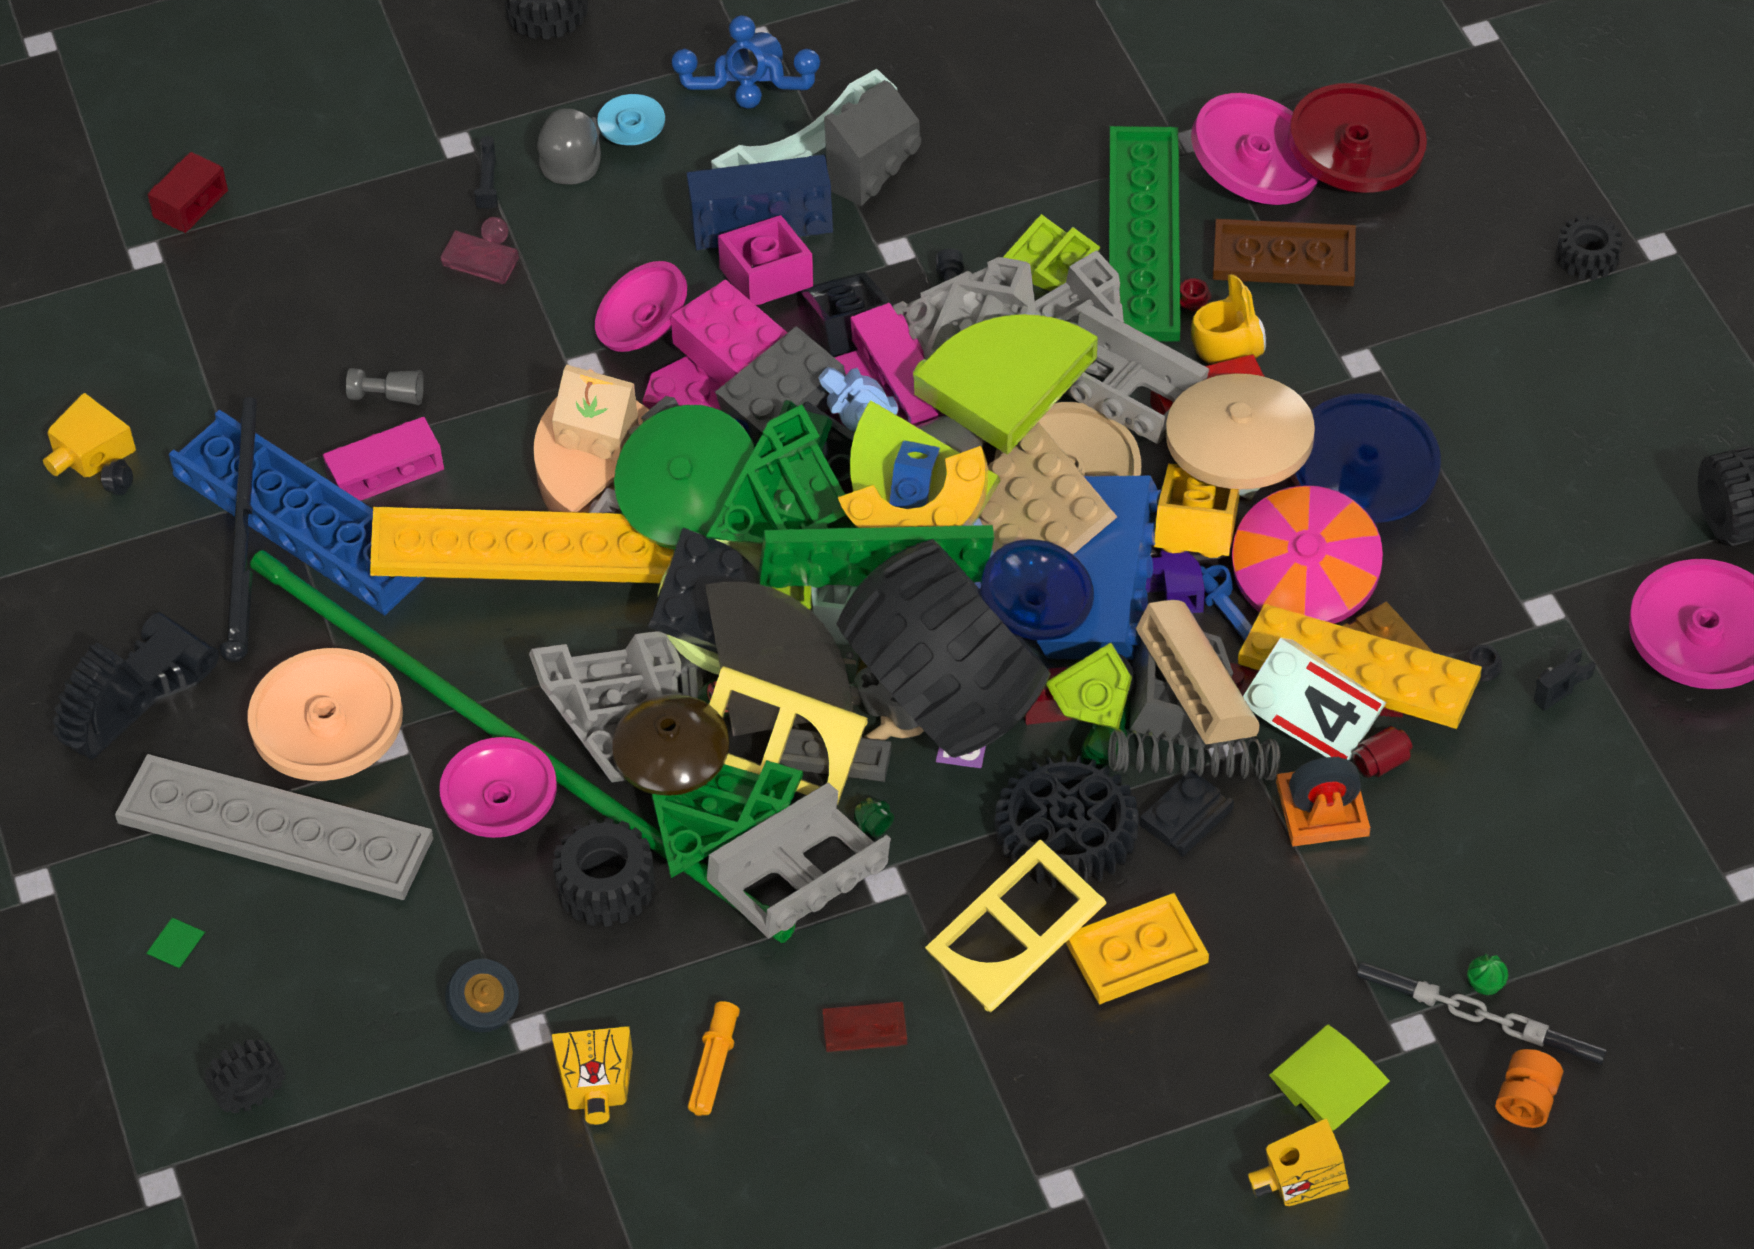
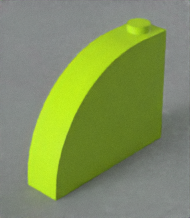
M1008 315L988 319L958 332L944 342L927 360L923 359L918 363L913 372L914 395L1008 455L1096 360L1098 337L1070 322L1041 315Z
M870 400L858 422L851 447L850 473L853 492L874 485L881 497L889 503L894 462L902 442L905 440L940 448L932 470L928 503L935 500L944 487L947 476L945 459L957 455L959 452ZM921 452L908 453L910 457L916 459L928 457ZM988 470V488L984 504L971 526L977 521L1001 481L999 476Z

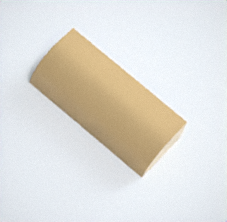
M1179 600L1149 603L1136 630L1204 743L1207 745L1257 736L1259 731L1257 718L1187 605Z

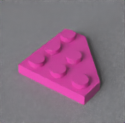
M686 356L651 374L643 398V405L651 409L665 396L674 397L679 406L704 405L721 410L715 391L722 386Z

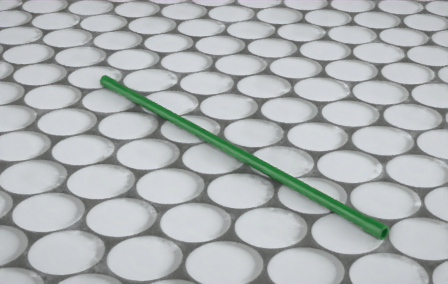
M264 550L254 555L250 564L254 571L274 585L282 587L494 738L508 737L520 739L539 748L551 761L557 783L605 817L613 819L615 824H619L622 820L629 823L630 830L637 828L642 832V839H647L650 849L667 860L661 832L302 580ZM699 861L683 871L737 909L707 881L708 865ZM744 891L767 914V909L770 906L762 904ZM795 924L786 931L781 930L772 937L780 943H785L793 934Z

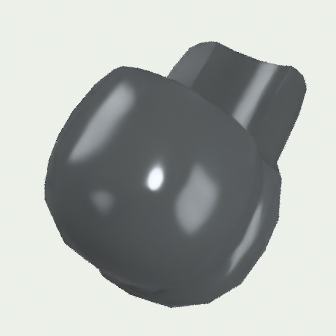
M558 109L548 116L540 131L537 143V150L540 155L539 167L547 179L560 184H579L588 181L596 174L601 159V149L598 141L600 130L596 117L589 118L583 112L575 109Z

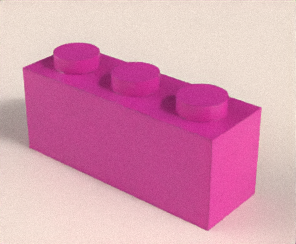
M425 417L405 422L400 426L370 435L365 439L338 447L333 451L323 454L329 481L360 501L444 470L440 445Z

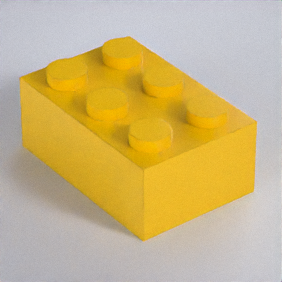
M1168 463L1157 508L1154 547L1162 548L1169 553H1182L1184 551L1200 552L1202 556L1217 558L1221 555L1229 556L1238 513L1240 489H1228L1205 483L1191 476L1178 464Z

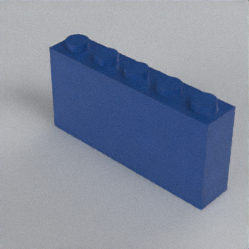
M1084 476L1116 514L1117 518L1069 559L1048 574L1037 642L1047 659H1084L1107 644L1112 643L1119 654L1123 655L1127 660H1134L1136 645L1141 644V637L1136 627L1141 619V613L1146 610L1148 605V595L1145 587L1147 578H1151L1153 573V561L1150 555L1152 545H1155L1156 516L1161 490L1157 489L1151 476Z

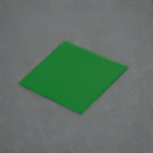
M171 918L146 954L180 968L205 932L175 918Z

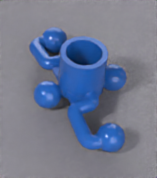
M740 15L736 16L729 25L730 35L737 42L730 46L725 55H721L716 60L715 76L693 77L692 73L697 68L698 60L691 50H678L673 55L671 64L673 70L679 74L681 84L688 90L720 89L728 81H739L741 85L735 93L736 101L741 107L751 109L759 104L762 97L760 88L754 82L772 81L777 88L783 90H808L815 82V73L820 67V58L814 50L802 49L794 57L795 69L801 74V77L784 76L782 65L783 51L778 40L769 33H755L754 21L750 17ZM748 49L756 56L757 67L750 61Z

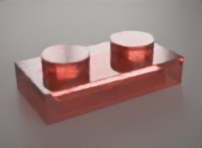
M903 1002L823 1009L827 1052L907 1045Z

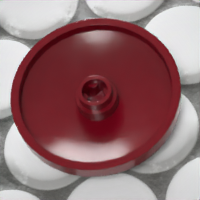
M1357 83L1332 84L1316 89L1306 95L1293 111L1288 132L1289 144L1293 155L1307 172L1333 187L1363 193L1389 190L1408 181L1420 168L1427 144L1423 123L1407 103L1385 90Z

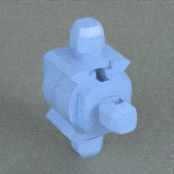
M827 367L820 374L819 381L822 387L830 393L827 397V405L830 412L838 413L842 423L855 433L858 422L870 400L893 414H897L898 405L894 397H887L880 384L869 376H862L858 368L851 369L845 377L842 373L831 367Z

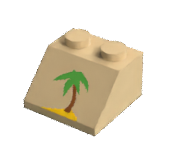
M566 365L563 370L552 418L555 444L562 445L567 449H576L594 454L602 459L617 461L624 444L630 437L628 431L630 428L639 425L634 383Z

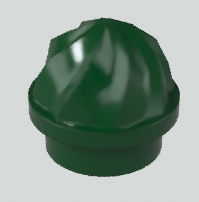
M870 797L858 803L854 814V820L858 828L865 834L869 833L873 838L884 834L892 825L895 817L890 811V805L886 801Z

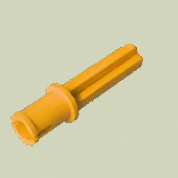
M720 1001L715 1004L709 1031L705 1032L702 1037L705 1045L688 1102V1109L696 1116L709 1115L712 1112L727 1053L734 1047L732 1035L740 1009L730 1002Z

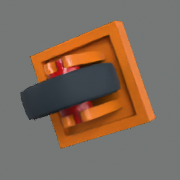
M1324 757L1300 766L1295 772L1277 774L1276 784L1292 847L1369 836L1370 824L1360 791L1361 782L1358 770L1351 761L1340 757Z

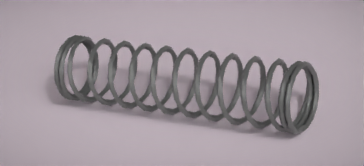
M1116 729L1110 736L1108 761L1113 772H1119L1121 769L1124 773L1127 771L1129 765L1128 742L1130 737L1135 734L1139 741L1136 768L1139 773L1142 772L1144 766L1143 743L1145 738L1150 735L1154 742L1151 769L1154 774L1157 773L1159 768L1158 744L1163 736L1168 739L1169 743L1166 760V770L1169 775L1172 774L1174 769L1173 745L1177 737H1181L1184 743L1181 761L1182 774L1185 776L1189 770L1188 745L1192 738H1196L1199 744L1196 772L1199 777L1203 774L1204 741L1202 740L1201 742L1196 734L1191 735L1186 741L1181 733L1176 734L1171 740L1170 736L1165 732L1161 733L1156 739L1154 734L1148 731L1141 739L1139 733L1135 730L1130 732L1126 738L1122 730ZM1254 737L1247 744L1243 738L1233 740L1232 743L1227 741L1229 750L1226 760V774L1229 779L1233 776L1234 772L1233 747L1238 740L1243 743L1244 747L1241 760V776L1244 779L1248 776V748L1251 742L1254 741L1258 744L1259 748L1256 759V777L1259 780L1264 777L1267 781H1272L1276 778L1280 766V749L1275 739L1268 738L1262 745ZM1118 739V758L1116 763V743ZM1220 742L1213 743L1211 773L1214 778L1219 772L1218 747ZM1272 745L1273 761L1271 772L1269 774L1268 760L1270 747ZM1260 758H1261V768H1260V774H1259V765H1260Z

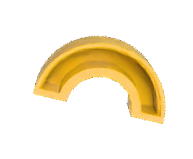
M979 446L946 458L947 476L944 487L935 500L923 507L903 509L892 506L881 497L874 485L838 497L839 502L856 528L971 526L982 509L988 488V467L984 451Z

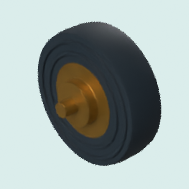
M477 959L463 964L453 973L446 987L445 1000L450 1015L460 1026L473 1032H490L502 1027L513 1016L518 1005L519 991L514 976L505 966L493 960Z

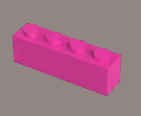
M887 303L850 317L852 341L874 378L883 388L886 396L894 397L898 405L897 416L914 426H918L945 415L914 395L913 372L918 363L924 359V352L918 339L912 340L909 335L908 324L902 314L897 315L892 305Z

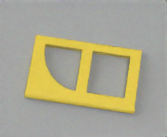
M723 666L719 671L720 674L709 703L722 718L732 690L781 707L761 765L728 753L725 764L759 775L766 760L779 764L796 714H799L817 728L825 742L829 757L828 782L839 791L838 805L864 728L868 723V718ZM801 779L796 791L808 795L821 786Z
M1039 840L925 948L936 961L984 1006L986 1011L991 1013L1106 904L1104 897L1100 896L1042 840ZM1038 862L1079 900L1042 936L1034 932L1000 899ZM988 911L1027 949L1009 960L986 963L965 958L952 951L949 946Z

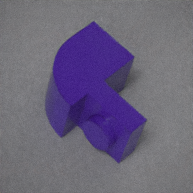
M1160 548V557L1152 558L1153 573L1151 578H1147L1145 589L1147 593L1163 591L1164 601L1179 600L1187 605L1191 613L1203 612L1205 589L1202 570L1198 561L1187 551L1169 553Z

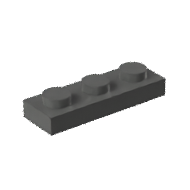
M791 729L779 764L801 771L829 774L828 751L819 732ZM861 738L848 777L885 782L892 751L891 742Z

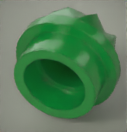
M1485 953L1470 963L1467 977L1475 991L1484 995H1492L1506 985L1508 969L1497 955L1489 956Z

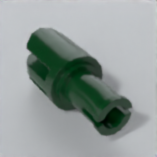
M1127 700L1119 729H1117L1122 730L1126 738L1128 735L1125 727L1130 718L1131 705ZM1092 724L1081 748L1082 764L1089 765L1095 759L1096 769L1098 770L1109 765V741L1112 732L1116 729ZM1118 739L1116 743V762L1118 758Z

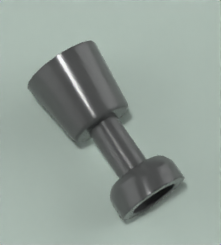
M349 368L346 378L347 398L349 400H360L364 397L365 392L386 393V398L391 401L420 405L424 392L423 372L421 370L389 372L386 379L366 378V374L362 369Z

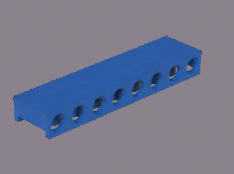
M219 410L215 413L216 420L180 452L172 450L169 453L174 477L235 516L241 423ZM255 433L251 493L253 514H249L248 526L385 616L426 577L371 576L373 509Z

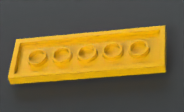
M1268 604L1263 605L1238 655L1239 665L1260 670L1280 638L1293 639L1385 701L1384 708L1455 729L1458 728L1479 682L1482 669L1481 666Z

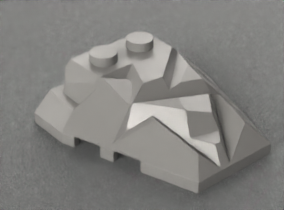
M660 631L635 634L624 650L571 657L567 644L531 649L529 653L541 688L611 782L626 780L616 766L612 750L613 736L618 723L630 709L647 699L668 694L682 695V693H678L681 661L676 648L667 635ZM668 728L665 730L672 731L673 728Z

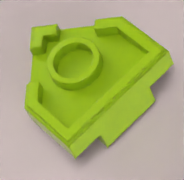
M1109 643L1048 680L1046 685L1065 717L1119 729L1132 676L1113 644Z

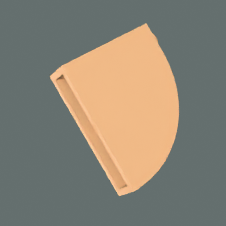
M556 397L542 416L534 439V460L538 486L545 505L550 512L589 513L592 503L596 499L599 500L607 488L615 490L614 477L617 461L602 459L594 454L576 449H567L562 445L555 444L552 418L557 401ZM636 401L638 422L641 425L643 423L641 417L650 409Z

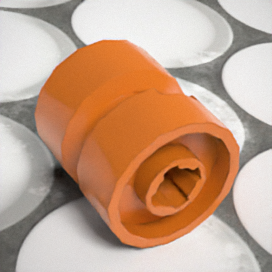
M1523 1049L1516 1051L1512 1055L1505 1076L1506 1080L1502 1083L1495 1107L1498 1113L1504 1119L1522 1127L1536 1128L1546 1124L1553 1105V1096L1556 1095L1564 1070L1561 1064L1550 1055L1537 1050Z

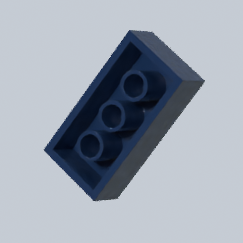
M825 154L687 172L691 223L696 250L718 248V235L782 215L798 237L833 232L831 184Z

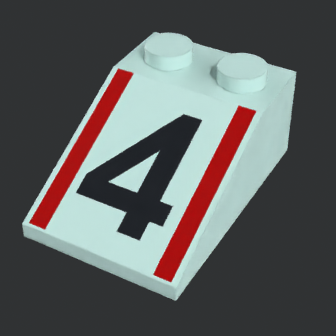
M1286 638L1279 639L1243 695L1252 712L1325 757H1340L1347 760L1351 759L1352 752L1358 748V744L1362 742L1386 704L1381 698L1293 639Z

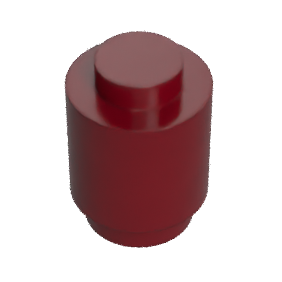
M1389 726L1359 743L1358 749L1352 752V758L1357 769L1365 778H1370L1373 775L1380 777L1410 760L1412 743L1405 731Z

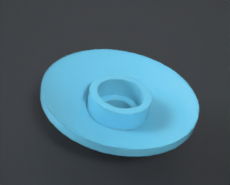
M640 94L621 95L611 99L600 109L597 118L598 128L601 134L611 142L620 145H638L652 140L662 131L665 124V113L662 106L651 97Z

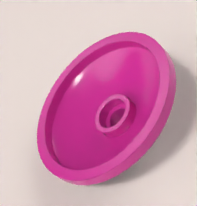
M655 261L643 264L625 274L607 292L598 308L595 319V331L599 340L611 350L625 352L646 347L662 337L672 327L671 314L684 307L687 282L683 273L672 263Z
M508 737L481 740L462 749L447 764L440 781L442 806L452 822L471 834L492 838L515 835L537 824L550 810L557 791L556 774L549 758L531 743Z

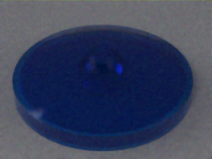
M1362 393L1332 398L1311 411L1315 425L1313 448L1305 464L1295 472L1301 486L1324 487L1346 495L1358 503L1368 513L1374 523L1389 522L1405 517L1416 511L1426 502L1433 492L1438 479L1441 454L1435 435L1428 424L1417 413L1390 398Z

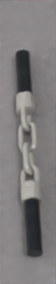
M1361 962L1357 977L1412 996L1418 1002H1425L1428 1006L1433 1007L1436 1001L1448 1004L1449 1011L1455 1016L1472 1022H1480L1484 1018L1501 1023L1502 1029L1508 1035L1542 1047L1545 1044L1600 1065L1603 1064L1607 1049L1551 1030L1549 1025L1515 1013L1507 1014L1503 1018L1487 1012L1486 1005L1480 1000L1463 994H1455L1448 998L1439 994L1440 986L1430 985L1427 981L1418 982L1365 962ZM1456 1000H1462L1480 1007V1009L1475 1010V1013L1479 1016H1473L1455 1009V1007L1460 1006V1003ZM1511 1019L1526 1024L1523 1033L1508 1027L1514 1025Z

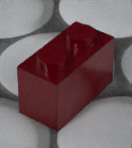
M190 152L159 183L155 184L148 193L153 218L186 233L228 191L223 167Z

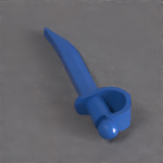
M1222 565L1211 566L1207 569L1200 566L1204 589L1208 594L1205 598L1206 605L1211 606L1215 604L1245 641L1253 626L1228 597L1233 590V583L1228 568ZM1213 577H1222L1225 579V582L1219 585Z

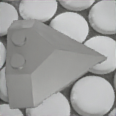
M1096 250L1069 266L1066 283L1035 301V315L1057 318L1078 326L1079 312L1088 303L1124 323L1122 304L1120 303L1119 274ZM1095 360L1085 372L1107 378L1113 370Z
M997 257L987 262L988 267L973 274L967 271L921 292V298L908 304L902 301L893 305V308L897 315L902 314L908 324L910 336L912 339H918L922 346L924 357L927 360L944 342L969 326L996 317L1022 314L1035 315L1036 308L1030 264L1025 261Z

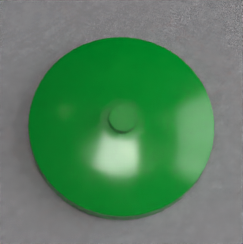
M682 405L661 411L643 422L631 434L620 452L614 477L615 494L619 507L627 521L639 534L659 546L675 549L683 527L706 536L756 446L745 429L734 418L716 408L704 405Z

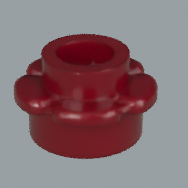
M1191 278L1181 284V307L1197 311L1209 303L1208 300L1211 299V292L1203 280Z

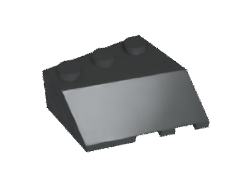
M886 80L864 92L857 104L854 105L848 102L841 108L842 113L839 115L830 113L824 117L826 161L831 192L860 206L871 196H875L879 192L882 184L891 175H895L898 172L901 164L910 154H915L921 144L919 119L894 86Z
M1203 632L1232 677L1234 673L1221 637ZM1141 639V644L1136 645L1135 658L1132 660V667L1136 673V684L1131 693L1129 730H1135L1141 734L1150 731L1156 738L1165 732L1170 736L1171 740L1176 734L1181 733L1186 741L1191 735L1196 734L1202 742L1203 739ZM1165 736L1161 738L1162 740L1168 741V739ZM1177 737L1174 743L1184 746L1182 738ZM1192 738L1188 747L1199 750L1197 739ZM1227 741L1220 742L1219 746L1226 745L1228 743ZM1204 743V750L1214 748L1213 743L1207 745Z

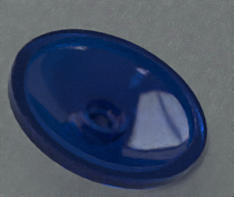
M1027 539L1004 545L989 558L981 577V594L985 603L1012 633L1024 638L1046 641L1066 637L1083 625L1093 606L1094 589L1088 571L1072 553L1051 542ZM1027 601H1032V602H1034L1036 605H1032V604L1028 603Z

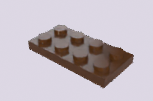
M1216 219L1213 280H1228V275L1233 274L1241 281L1354 286L1356 225Z

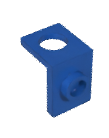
M905 440L902 442L894 462L889 502L892 506L913 509L928 504L932 470L939 455V447ZM921 452L928 457L916 459L910 457L908 453Z

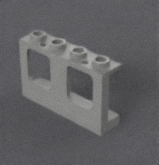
M1087 303L1079 312L1078 326L1098 337L1096 360L1110 367L1113 372L1103 382L1084 372L1065 394L1104 414L1107 418L1135 431L1138 435L1159 444L1166 436V422L1169 410L1162 415L1129 397L1130 394L1137 387L1144 386L1174 403L1177 397L1186 389L1207 379L1209 368Z
M829 782L709 854L707 881L768 939L781 930L786 931L790 929L797 920L808 913L819 911L829 900L840 893L849 892L867 876L878 874L888 863L891 838L886 835L873 842L837 809L839 791ZM828 837H838L856 854L823 874L803 853ZM770 873H778L797 891L768 908L766 914L743 890Z

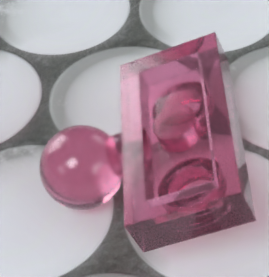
M491 217L482 224V239L455 231L440 258L443 266L505 284L519 259L517 249L500 244L508 236L509 229L507 223L499 217Z

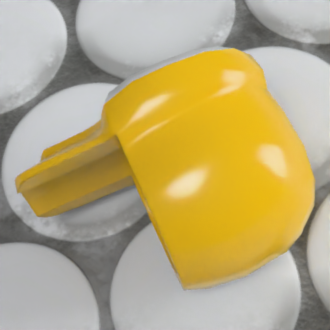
M1233 274L1228 275L1229 296L1226 299L1208 303L1201 307L1192 320L1191 339L1195 352L1209 365L1252 354L1255 358L1263 355L1266 348L1265 330L1261 320L1255 315L1252 294L1248 287Z

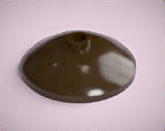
M668 694L647 699L630 709L615 729L612 750L619 772L633 786L656 795H680L701 788L721 771L729 753V735L723 718L708 703L687 695ZM673 728L672 731H664L665 729Z

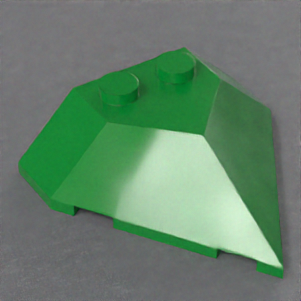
M802 404L768 422L706 538L762 544L764 530L856 528L839 502L838 497L844 496L845 493L817 444L820 436Z
M766 760L760 775L724 764L721 771L710 782L692 792L671 796L652 794L671 878L787 808L800 784L803 771Z

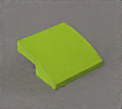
M1041 214L1003 258L1029 263L1032 284L1042 289L1053 291L1066 283L1069 266L1094 251H1099L1100 246L1074 227L1068 233Z
M1326 1025L1269 1074L1295 1107L1302 1103L1317 1122L1327 1118L1332 1132L1390 1082L1359 1048L1330 1025Z

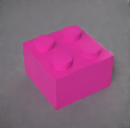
M782 215L718 235L721 271L732 285L755 305L764 304L768 301L813 287L812 253Z

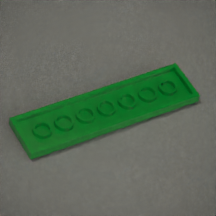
M1110 126L1109 264L1119 274L1120 303L1122 304L1124 323L1157 341L1180 342L1178 127Z

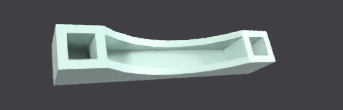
M875 69L850 83L826 112L796 134L781 141L762 146L738 145L711 160L712 169L824 154L826 157L824 117L830 113L839 115L842 113L841 108L848 102L854 105L857 104L864 92L884 80L890 81L880 71Z

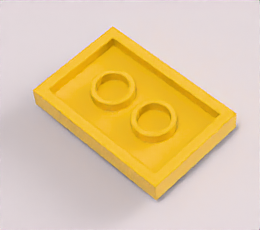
M1175 893L1084 926L1066 941L1071 954L1099 1005L1207 964L1209 960L1206 948Z

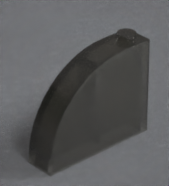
M720 582L705 585L720 668L725 666L856 713L854 706L861 705L857 682L850 683L846 663L839 645L824 622L811 609L789 594L761 584ZM732 690L727 706L733 736L773 729L781 707ZM796 714L793 725L810 721Z

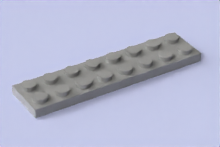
M147 754L115 814L118 824L400 900L405 899L433 840L432 829L149 754Z

